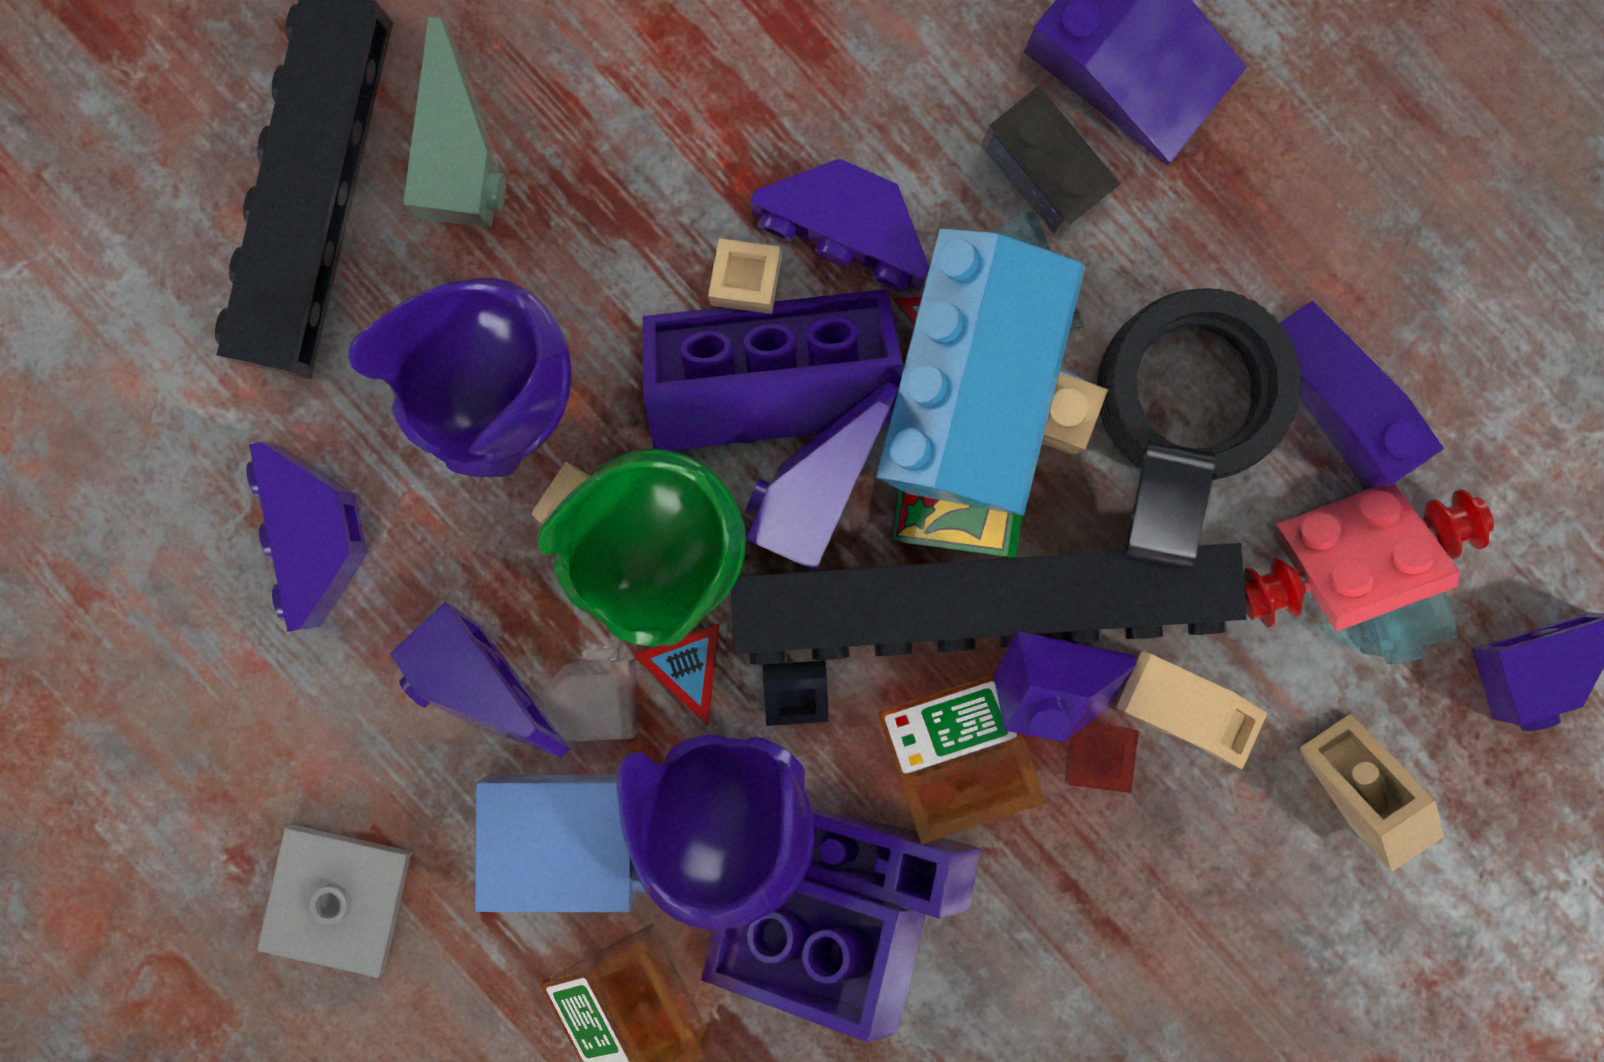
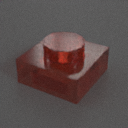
M1090 722L1070 737L1064 782L1070 786L1132 793L1139 730L1132 727Z

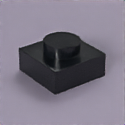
M825 660L762 665L766 726L829 722Z

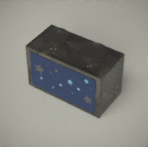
M1040 85L991 123L981 144L985 152L1058 240L1103 205L1120 185V182Z

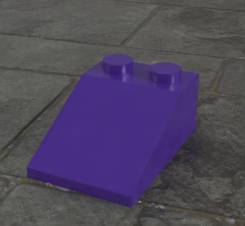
M1055 0L1034 26L1024 53L1167 166L1247 68L1192 0Z
M804 877L790 898L773 913L749 925L734 929L713 930L701 981L865 1042L878 1040L898 1034L926 914Z

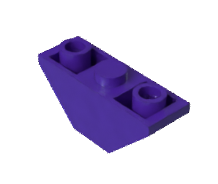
M839 158L757 189L750 201L752 216L760 219L757 226L764 232L788 242L792 241L794 235L817 245L815 249L816 254L840 266L849 267L851 260L874 270L872 278L890 289L906 292L908 286L919 291L921 290L930 267L898 184Z
M265 442L249 444L252 461L247 463L246 474L253 495L256 498H260L265 522L260 524L259 538L264 554L268 559H272L277 584L273 585L272 601L275 612L281 621H285L287 632L320 627L368 554L356 495L282 446Z

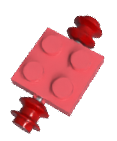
M1394 483L1390 486L1371 488L1276 523V540L1294 568L1278 557L1271 559L1270 573L1260 576L1251 567L1245 568L1246 614L1251 620L1259 618L1266 627H1273L1275 625V612L1285 608L1295 618L1300 617L1304 607L1305 594L1311 592L1335 631H1339L1458 587L1460 571L1452 560L1461 556L1463 542L1467 541L1478 550L1488 546L1489 533L1494 530L1492 513L1480 497H1473L1467 491L1459 489L1453 493L1451 499L1452 506L1446 508L1442 502L1436 499L1428 501L1422 521Z

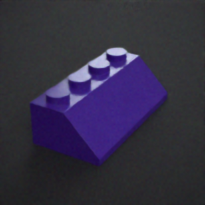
M888 289L774 301L772 314L719 307L643 316V396L654 449L689 450L704 446L740 442L752 443L766 439L818 435L885 382L889 381L900 386L903 374V363ZM898 391L881 427L890 425Z

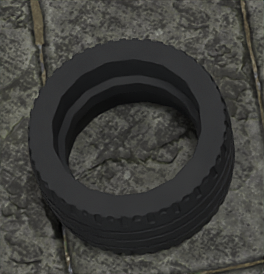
M1197 288L1175 292L1155 300L1131 317L1117 331L1104 353L1097 377V386L1108 389L1099 415L1102 418V424L1107 435L1112 439L1115 447L1130 462L1141 468L1148 440L1174 444L1165 439L1148 422L1138 399L1137 370L1144 352L1160 335L1179 327L1199 326L1222 335L1241 353L1250 373L1252 405L1244 426L1230 440L1212 448H1198L1215 451L1213 480H1217L1249 469L1266 457L1281 442L1288 432L1290 424L1294 421L1296 411L1298 410V399L1301 398L1300 388L1302 386V380H1300L1301 368L1298 364V355L1296 356L1294 351L1296 350L1294 344L1290 341V336L1288 333H1285L1282 324L1278 323L1276 317L1273 314H1269L1266 308L1258 305L1256 301L1248 300L1246 296L1232 291Z

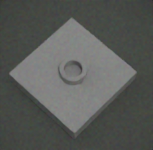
M293 824L284 828L257 951L380 978L386 970L412 851Z

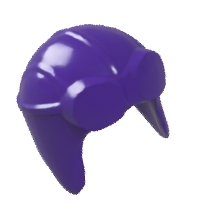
M476 278L451 282L416 294L387 311L361 331L351 342L348 349V360L354 371L368 378L384 380L391 387L395 394L391 407L393 415L408 440L426 453H431L445 462L449 470L462 475L473 477H503L512 475L522 459L541 447L554 432L564 414L570 395V355L567 342L556 319L532 292L513 282L499 278Z
M702 735L688 739L671 748L665 762L661 764L654 763L650 757L643 753L635 752L625 757L619 765L617 771V796L621 829L627 850L640 883L647 895L662 911L674 920L688 926L709 931L734 929L749 925L773 913L798 888L811 862L814 850L815 828L810 802L805 792V769L785 748L760 737L734 739L719 735Z

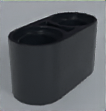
M1147 441L1131 515L1125 558L1192 569L1213 481L1215 451Z

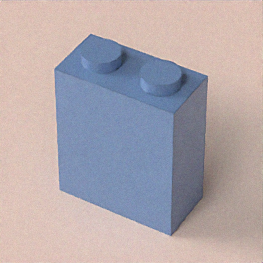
M489 774L476 782L475 912H630L637 899V893H646L637 876L622 834L617 796V774Z

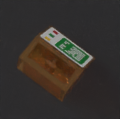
M994 674L877 712L921 844L1046 804L1023 735L1004 730Z
M653 923L553 975L540 984L580 1062H698L706 1058L710 1032Z

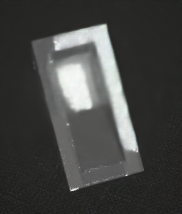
M620 647L582 649V660L565 664L534 698L565 742L630 739L640 732L636 658H620ZM504 736V745L524 744Z

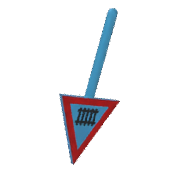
M720 623L691 633L677 644L669 646L659 645L632 655L707 726L709 724Z

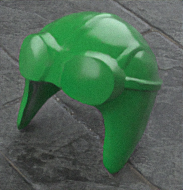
M643 449L614 458L577 486L541 525L538 530L537 543L541 553L545 555L557 553L554 560V570L558 582L570 602L585 613H590L603 623L612 635L620 640L642 646H669L677 644L685 638L732 590L742 570L746 550V535L744 522L733 495L709 467L689 456L674 451Z

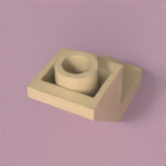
M1141 651L1135 668L1125 682L1124 691L1116 706L1118 710L1145 725L1188 742L1220 761L1242 770L1268 714L1237 693L1144 651Z

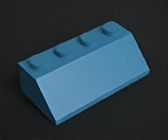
M940 228L877 478L910 495L1024 516L1085 271V265L1082 262L999 233Z

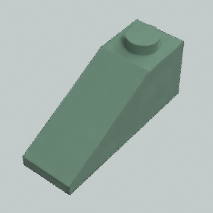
M428 16L403 205L419 219L492 228L494 210L501 211L504 205L506 177L504 173L499 172L500 167L456 40L441 18Z

